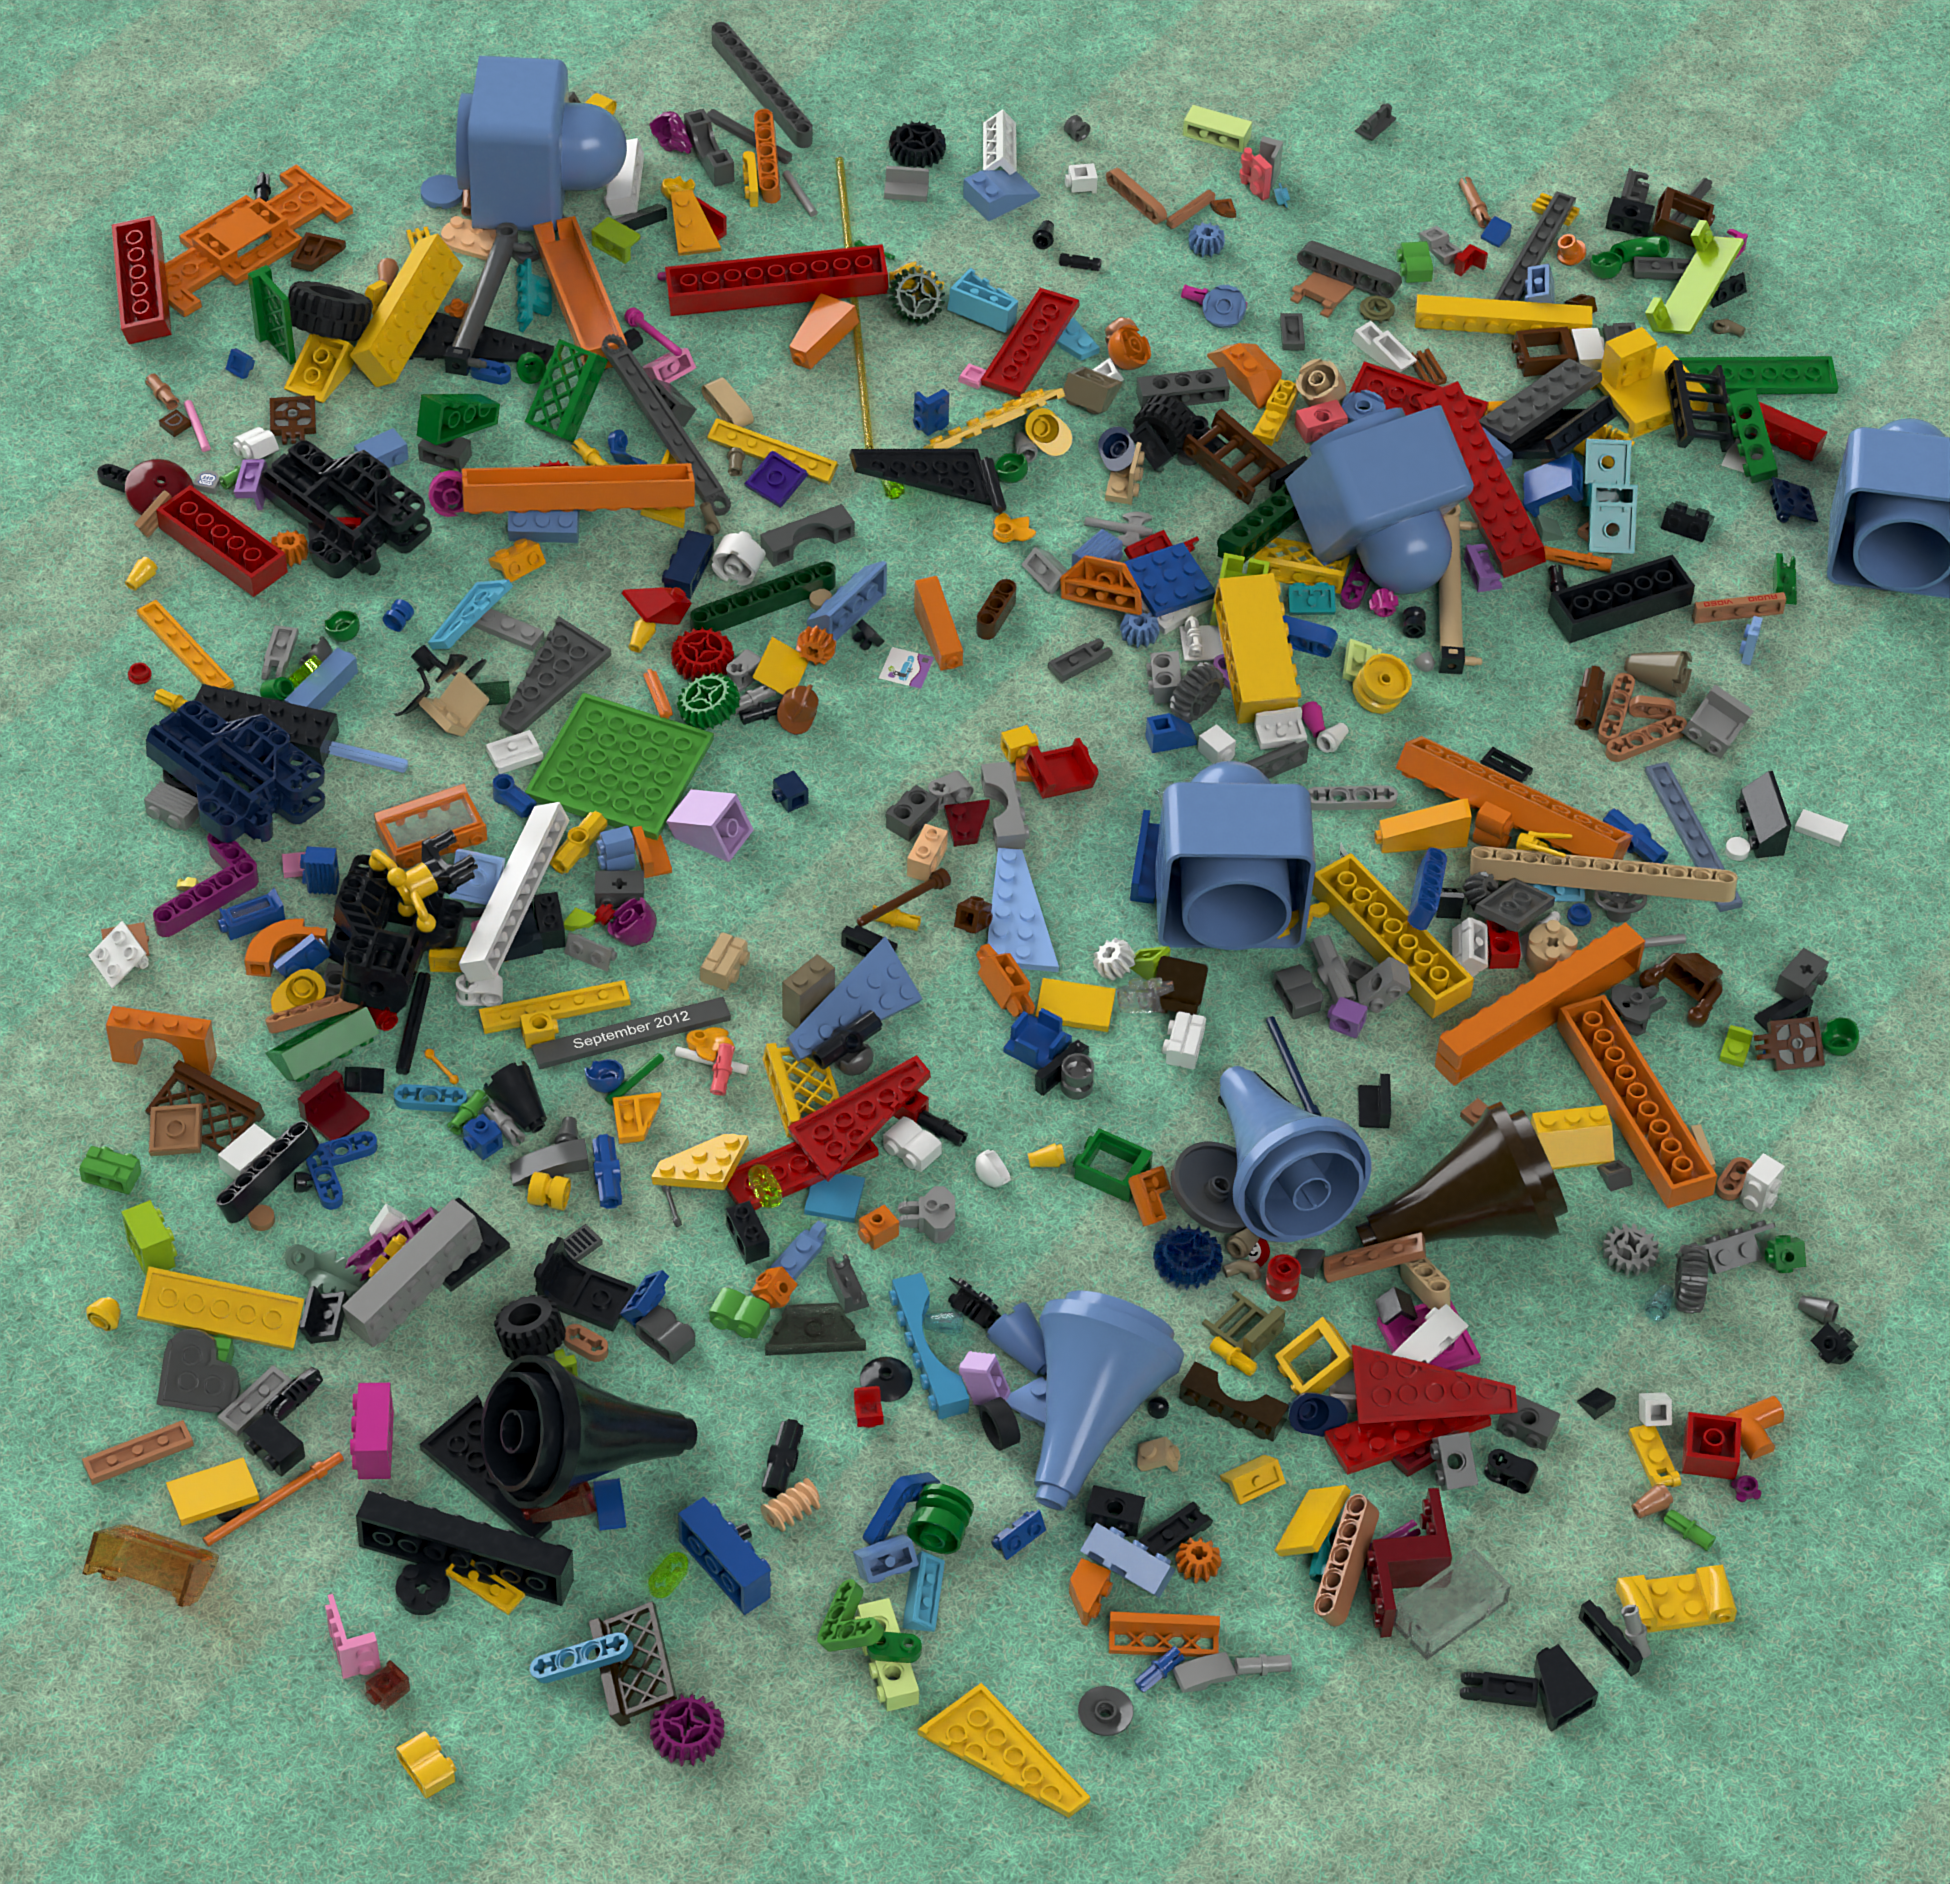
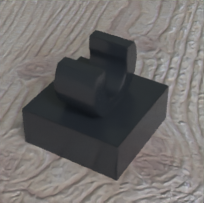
M863 619L856 624L861 632H857L853 639L857 643L864 639V642L860 645L863 650H868L872 642L877 647H880L885 642Z

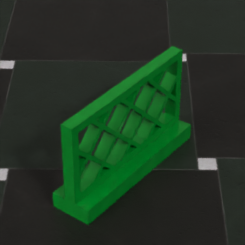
M265 265L247 274L255 338L260 343L268 340L282 357L292 365L296 363L289 298L273 282L272 271Z
M559 339L525 422L574 442L608 359ZM564 346L569 348L571 356L562 360L561 353ZM588 355L585 365L580 367L577 358ZM573 361L575 370L567 374L564 365ZM560 368L562 377L554 381L552 374L554 370ZM577 375V384L571 388L568 379ZM564 382L567 391L558 395L555 386ZM551 388L553 398L545 402L544 393ZM568 396L569 403L566 408L562 409L560 400ZM555 403L558 412L549 416L547 406ZM542 409L545 418L538 422L533 421L536 412ZM560 417L561 422L556 431L553 429L551 420Z

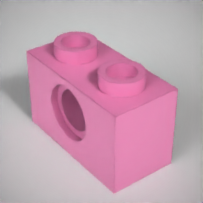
M681 348V356H675L673 353L668 352L644 365L642 368L651 381L656 378L671 383L696 369L688 348Z

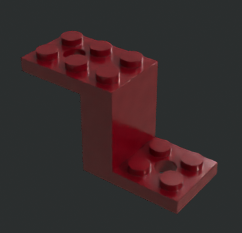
M1428 1488L1426 1499L1422 1500L1423 1513L1419 1515L1421 1530L1426 1531L1425 1536L1373 1539L1371 1550L1367 1551L1368 1565H1364L1365 1580L1371 1583L1368 1596L1370 1605H1375L1376 1612H1373L1374 1628H1379L1380 1638L1392 1636L1396 1614L1393 1589L1447 1585L1452 1553L1439 1488Z

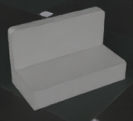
M1263 136L1260 141L1259 154L1272 165L1270 186L1272 189L1281 171L1283 141Z
M899 166L886 167L884 199L927 202L929 169Z
M1037 547L1031 551L1021 564L1051 594H1054L1061 585L1060 577L1068 571L1050 552Z

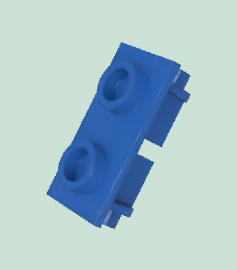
M1039 1509L1036 1512L1026 1511L1023 1516L1012 1523L1013 1529L1007 1527L994 1536V1540L991 1543L996 1550L1002 1549L1006 1560L1046 1531Z

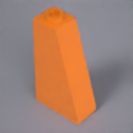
M821 293L789 346L793 363L811 370L859 323L855 305Z
M937 575L915 580L914 613L940 670L955 669L958 666H963V648Z

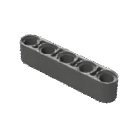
M1316 241L1307 242L1297 255L1298 263L1304 268L1385 298H1391L1402 284V278L1397 272Z

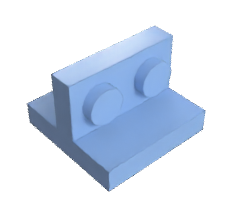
M457 849L454 864L471 854L476 861L474 864L478 865V869L473 870L474 879L457 887V891L450 894L449 897L487 905L504 871L505 858Z

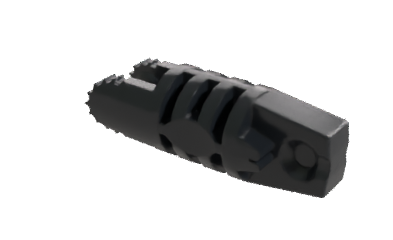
M310 1367L295 1377L292 1382L265 1405L263 1413L268 1412L276 1420L283 1421L302 1402L307 1400L322 1383L323 1378L320 1371Z

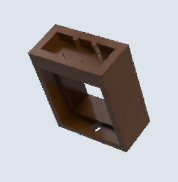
M1667 186L1658 200L1652 231L1695 248L1690 236L1694 229L1670 220L1671 208L1697 219L1705 220L1710 227L1715 219L1713 214L1714 205Z
M1568 326L1516 331L1515 340H1512L1511 343L1512 352L1517 355V368L1521 369L1523 377L1545 375L1567 359L1577 362L1578 357ZM1557 345L1560 355L1530 357L1527 347Z

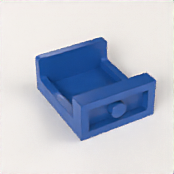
M1572 453L1524 472V499L1522 502L1525 510L1536 518L1539 515V506L1568 494L1574 502L1583 500V466Z

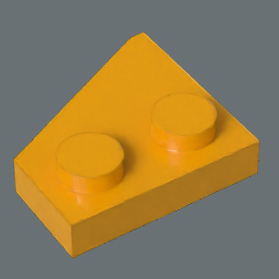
M661 1092L613 1098L619 1144L645 1140L662 1102Z

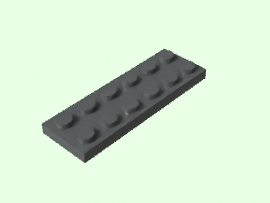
M1567 359L1485 415L1479 422L1493 436L1511 444L1601 382L1602 373L1574 360Z

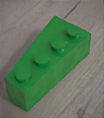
M421 394L416 436L437 446L498 424L500 403L482 394Z

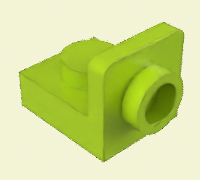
M1730 1025L1719 1061L1743 1068L1751 1045L1753 1031Z

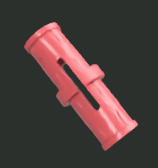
M719 1044L716 1064L712 1068L714 1074L710 1093L714 1095H726L729 1075L732 1074L733 1070L731 1064L735 1047L731 1044Z

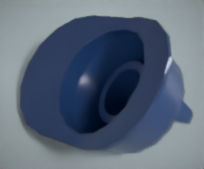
M1120 426L1107 429L1101 435L1098 442V449L1102 460L1108 470L1113 472L1122 471L1132 464L1136 448L1134 441L1129 436L1130 433Z
M1306 1392L1297 1395L1292 1402H1288L1290 1409L1289 1422L1294 1430L1324 1437L1325 1431L1345 1425L1347 1422L1348 1412L1346 1406L1340 1399L1333 1396Z

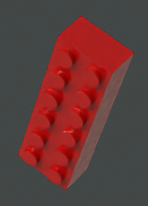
M152 215L112 224L120 325L128 344L172 335L162 231L155 216Z
M191 485L156 509L159 529L253 597L288 573L286 554Z

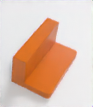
M642 826L633 827L632 835L635 851L641 869L644 870V878L672 873V867L662 836L660 835L658 840L645 837Z

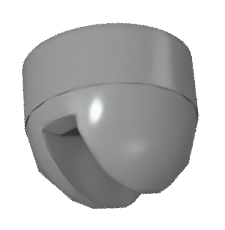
M1425 652L1414 660L1417 668L1424 672L1431 671L1435 665L1434 658L1430 652Z

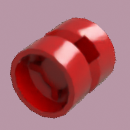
M1280 1254L1274 1256L1269 1261L1265 1290L1271 1299L1285 1302L1290 1301L1297 1295L1301 1265L1295 1257Z

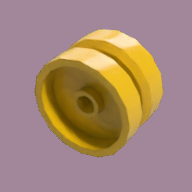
M1385 653L1373 655L1356 675L1353 682V694L1357 702L1364 709L1372 713L1385 714L1394 710L1409 692L1412 685V675L1408 666L1400 658Z

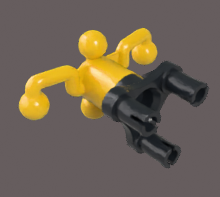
M450 828L432 839L429 837L422 841V863L406 872L399 868L380 849L372 850L369 859V865L374 871H383L386 868L389 870L387 880L392 885L393 891L400 901L398 904L399 913L404 917H411L417 911L419 917L417 918L416 925L424 933L435 929L436 920L434 916L428 914L422 899L438 890L449 895L457 891V887L474 879L473 870L478 869V865L474 864L476 861L471 854L453 865L447 864L441 858L439 851L457 842V838Z

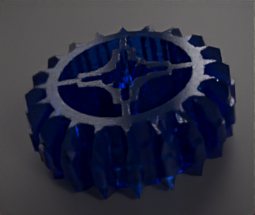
M1190 1224L1186 1229H1182L1178 1225L1176 1231L1169 1228L1167 1235L1162 1234L1160 1240L1155 1244V1251L1153 1252L1155 1270H1159L1160 1278L1166 1277L1167 1284L1174 1281L1176 1289L1180 1284L1185 1285L1186 1290H1188L1190 1285L1198 1289L1200 1283L1207 1286L1209 1280L1214 1281L1217 1273L1221 1271V1263L1223 1262L1221 1244H1217L1216 1237H1210L1209 1230L1201 1232L1200 1226L1196 1230L1191 1229Z

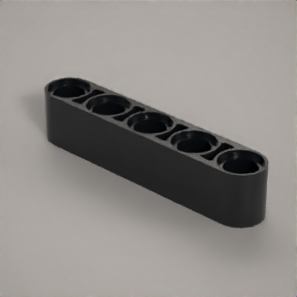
M306 1121L297 1122L287 1129L217 1196L216 1204L229 1223H237L244 1219L318 1148L319 1141Z

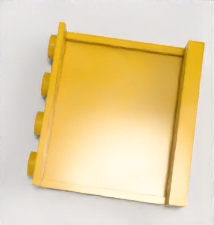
M1666 345L1656 349L1652 375L1617 390L1602 377V381L1590 389L1599 388L1605 396L1611 397L1614 407L1629 423L1628 434H1630L1631 438H1636L1673 424L1664 371L1673 360L1679 359ZM1683 365V369L1685 370V372L1690 373ZM1686 381L1689 391L1707 393L1699 383ZM1689 400L1692 410L1707 411L1709 402Z

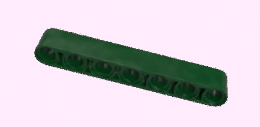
M820 562L697 607L690 613V631L693 628L696 631L701 630L702 627L704 630L712 628L714 633L723 631L810 599V594L813 591L819 589L831 591L836 585L835 565L831 562Z

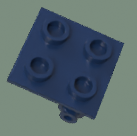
M1771 478L1773 485L1769 493L1772 497L1774 510H1776L1777 520L1781 523H1786L1791 515L1818 522L1808 488L1786 480Z

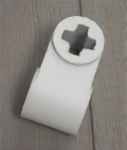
M465 974L456 979L455 985L458 990L456 992V1001L462 1006L490 1007L500 1005L503 1002V979L499 975H496L495 979L470 983ZM465 994H468V1000L465 999Z

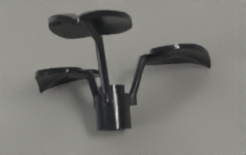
M426 645L419 647L411 655V658L419 666L417 671L424 682V689L403 711L393 714L401 716L416 710L420 706L419 703L423 697L430 695V685L424 671L430 673L436 667L439 668L442 672L435 680L439 683L451 674L456 676L457 672L455 671L466 662L468 657L463 654H450L447 664H444ZM481 658L465 675L472 681L484 667L487 660Z

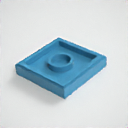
M839 1173L829 1182L823 1180L811 1185L804 1214L855 1223L865 1178Z

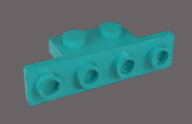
M526 258L523 264H519L516 269V291L518 292L516 303L518 307L517 322L519 323L520 332H524L532 322L533 312L544 316H549L552 312L550 280L532 274L530 258Z

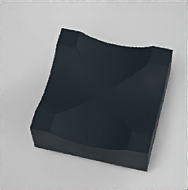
M528 908L503 962L544 953L542 938L538 931L532 908Z

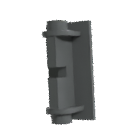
M1389 103L1382 104L1380 109L1367 120H1364L1355 132L1373 141L1397 119L1391 115L1392 106Z

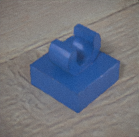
M237 348L231 349L225 369L244 379L248 377L249 371L253 370L255 360Z

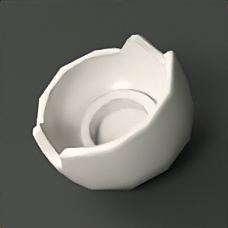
M988 1149L978 1155L975 1163L976 1173L979 1180L984 1184L997 1188L1011 1180L1006 1166L994 1150L990 1151Z

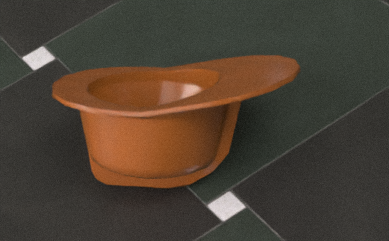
M810 684L807 687L797 686L788 689L784 693L777 710V718L781 727L787 732L795 735L803 734L811 727L819 705L818 696L812 690L813 685Z

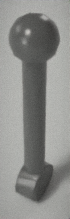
M662 1185V1191L666 1193L672 1212L673 1223L676 1227L682 1225V1222L678 1217L670 1192L672 1187Z

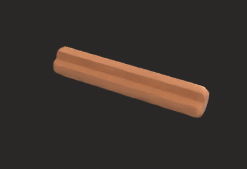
M1206 190L1166 219V225L1171 229H1175L1209 205L1211 201L1215 200V193L1211 190Z

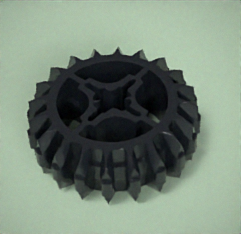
M920 120L918 123L911 121L910 124L903 123L902 126H896V130L892 131L889 140L890 156L893 157V161H898L899 165L905 164L906 167L925 168L927 165L932 168L933 163L938 164L939 160L943 159L946 150L945 137L941 129H936V125L930 126L928 122L925 124L921 123Z

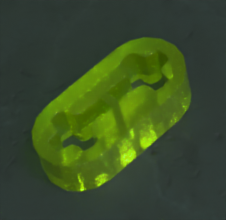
M313 654L287 679L291 680L294 688H296L323 662Z
M760 1164L751 1167L748 1172L749 1185L760 1204L766 1208L779 1206L782 1202V1190L771 1170L767 1166ZM757 1176H760L761 1178H764V1182H762V1181L760 1180V1178L757 1177ZM766 1191H769L773 1197H770L769 1194L766 1195Z
M681 1552L670 1553L650 1575L648 1589L653 1597H668L687 1575L689 1560L685 1554ZM680 1562L681 1568L677 1566L672 1571V1563L676 1565ZM666 1578L665 1587L660 1586L656 1588V1583L661 1584Z

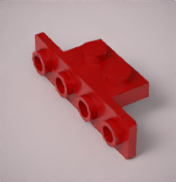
M1161 530L1127 546L1124 552L1128 559L1131 560L1173 545L1165 530ZM1196 536L1183 542L1189 552L1195 550L1194 546L1199 541V538Z

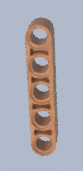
M1355 1494L1346 1502L1314 1602V1611L1333 1627L1343 1624L1348 1616L1379 1518L1378 1508L1362 1494Z

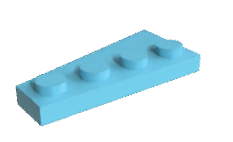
M509 579L476 582L428 641L432 650L449 649L473 624L513 587Z

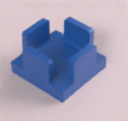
M1043 1008L1039 1011L1038 1018L1031 1014L1028 1016V1013L1023 1011L1011 1026L1010 1040L1004 1046L1003 1053L1039 1070L1049 1064L1057 1054L1066 1050L1072 1042V1036L1062 1031L1061 1017Z

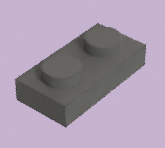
M1280 313L1282 350H1305L1302 313Z

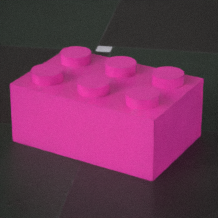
M358 1383V1394H353L352 1400L353 1410H355V1415L351 1418V1430L354 1432L353 1439H350L352 1469L357 1470L358 1479H391L394 1422L391 1383Z

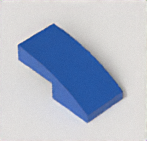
M620 1478L594 1481L593 1488L599 1530L626 1528Z

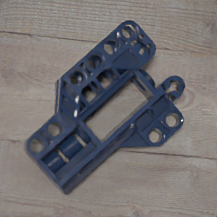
M192 700L184 703L177 708V713L173 711L159 721V725L155 724L149 730L146 738V756L197 793L200 826L222 842H233L244 833L253 840L261 839L262 843L267 842L273 837V813H278L292 824H302L325 807V794L318 789L325 780L323 766L290 743L289 734L263 714L227 722L201 702ZM293 760H300L303 763L301 765L296 766L292 765L290 762ZM221 772L232 774L235 780L243 782L252 792L248 793ZM315 772L320 774L318 778H310L308 774ZM315 796L320 798L321 800L318 802H310L308 799L310 797Z

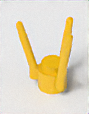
M1529 831L1528 834L1520 833L1516 850L1541 851L1565 858V853L1540 846V840L1537 838L1571 839L1573 836L1571 834L1538 833L1534 831Z

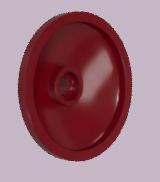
M151 459L139 463L129 472L125 482V496L129 505L138 514L142 515L164 490L171 497H174L189 485L193 487L194 485L190 475L178 464L164 459Z

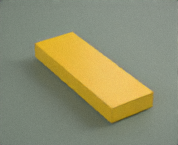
M472 1560L470 1565L475 1567L474 1565L476 1562ZM451 1564L448 1570H445L448 1577L507 1615L525 1597V1593L495 1574L489 1577L505 1586L506 1589L500 1588L497 1584L489 1585L477 1581L479 1573L475 1570L468 1573V1578L461 1577L452 1571L455 1567L454 1564Z

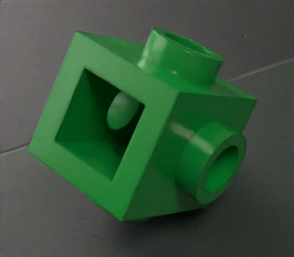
M1790 1235L1775 1236V1240L1767 1241L1768 1248L1764 1252L1766 1263L1773 1269L1778 1270V1273H1791L1793 1268L1807 1267L1805 1241L1797 1237L1791 1238Z

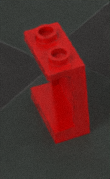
M1075 738L1073 744L1069 747L1041 752L1038 746L1029 747L1023 761L1042 799L1093 788L1099 775L1098 768L1093 764L1088 748L1083 744L1081 738Z

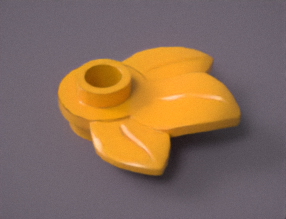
M1003 512L994 520L995 529L993 530V537L999 542L1007 543L1012 540L1026 541L1036 534L1035 530L1029 528L1028 516L1011 519Z
M718 1027L694 1030L689 1032L686 1037L688 1048L696 1051L700 1058L714 1062L716 1059L719 1044L727 1043L734 1046L732 1040L727 1037L729 1032Z

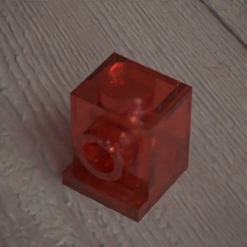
M391 1660L386 1663L387 1666L365 1683L367 1699L374 1706L378 1704L384 1711L410 1691L409 1677Z

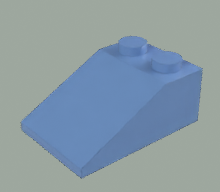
M981 170L964 178L963 198L988 222L1040 197V193L1017 172L1009 175L1005 170Z

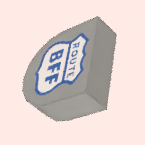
M211 470L202 471L197 475L193 483L194 488L198 491L215 494L220 485L218 474Z

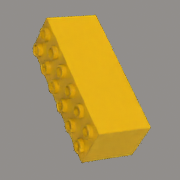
M1274 573L1218 579L1214 604L1237 724L1255 722L1256 713L1298 707V699L1301 698V687L1295 681L1297 677L1296 664H1292L1291 661L1293 648L1292 644L1287 641L1289 628L1287 622L1284 623L1283 621L1285 614L1284 604L1279 601L1280 584L1275 581Z

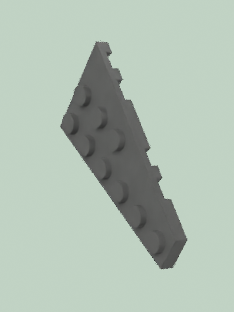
M558 616L555 621L556 625L548 633L543 647H540L526 671V677L523 682L519 683L513 699H510L501 714L499 725L514 735L522 733L612 656L611 649Z

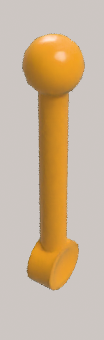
M425 1050V1057L431 1059L449 1077L451 1084H457L459 1082L458 1076L453 1075L435 1057L434 1050Z

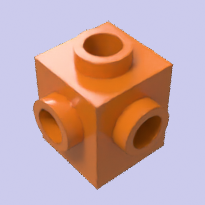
M782 1266L766 1269L765 1272L757 1277L756 1284L752 1288L751 1293L756 1298L769 1303L770 1309L782 1308L789 1302V1296L798 1284Z

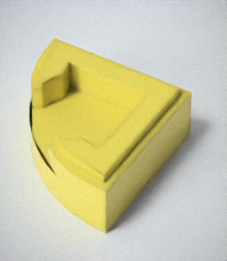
M187 877L185 880L180 878L177 881L176 889L187 891L199 884V881L191 877Z

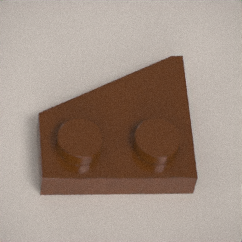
M306 232L291 259V267L312 272L345 250L346 241Z

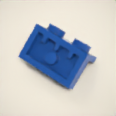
M663 1270L646 1275L620 1313L635 1329L636 1323L653 1310L666 1293L664 1284L670 1276Z

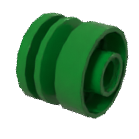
M934 1483L925 1485L920 1491L915 1511L909 1520L907 1534L916 1545L925 1550L939 1554L955 1553L961 1547L965 1536V1529L969 1525L970 1517L974 1511V1504L964 1492L955 1487Z

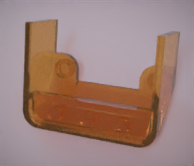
M119 1524L93 1533L82 1574L91 1575L98 1572L101 1573V1578L110 1581H117V1577L126 1576L171 1591V1595L176 1598L177 1606L185 1607L199 1601L217 1566L219 1555L127 1524Z

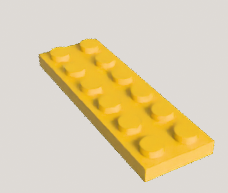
M148 1267L137 1319L183 1329H198L208 1334L225 1335L232 1339L293 1351L304 1298Z

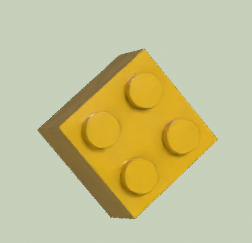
M1643 327L1606 341L1600 371L1602 377L1615 390L1652 375L1658 343Z

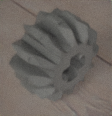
M1484 871L1469 876L1465 880L1466 884L1462 886L1465 891L1464 897L1467 898V905H1471L1474 912L1477 903L1499 889V880L1495 881L1493 874H1488Z

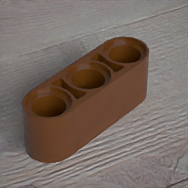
M1010 579L998 581L978 612L976 634L979 638L984 640L993 639L1016 603L1017 591L1014 581Z

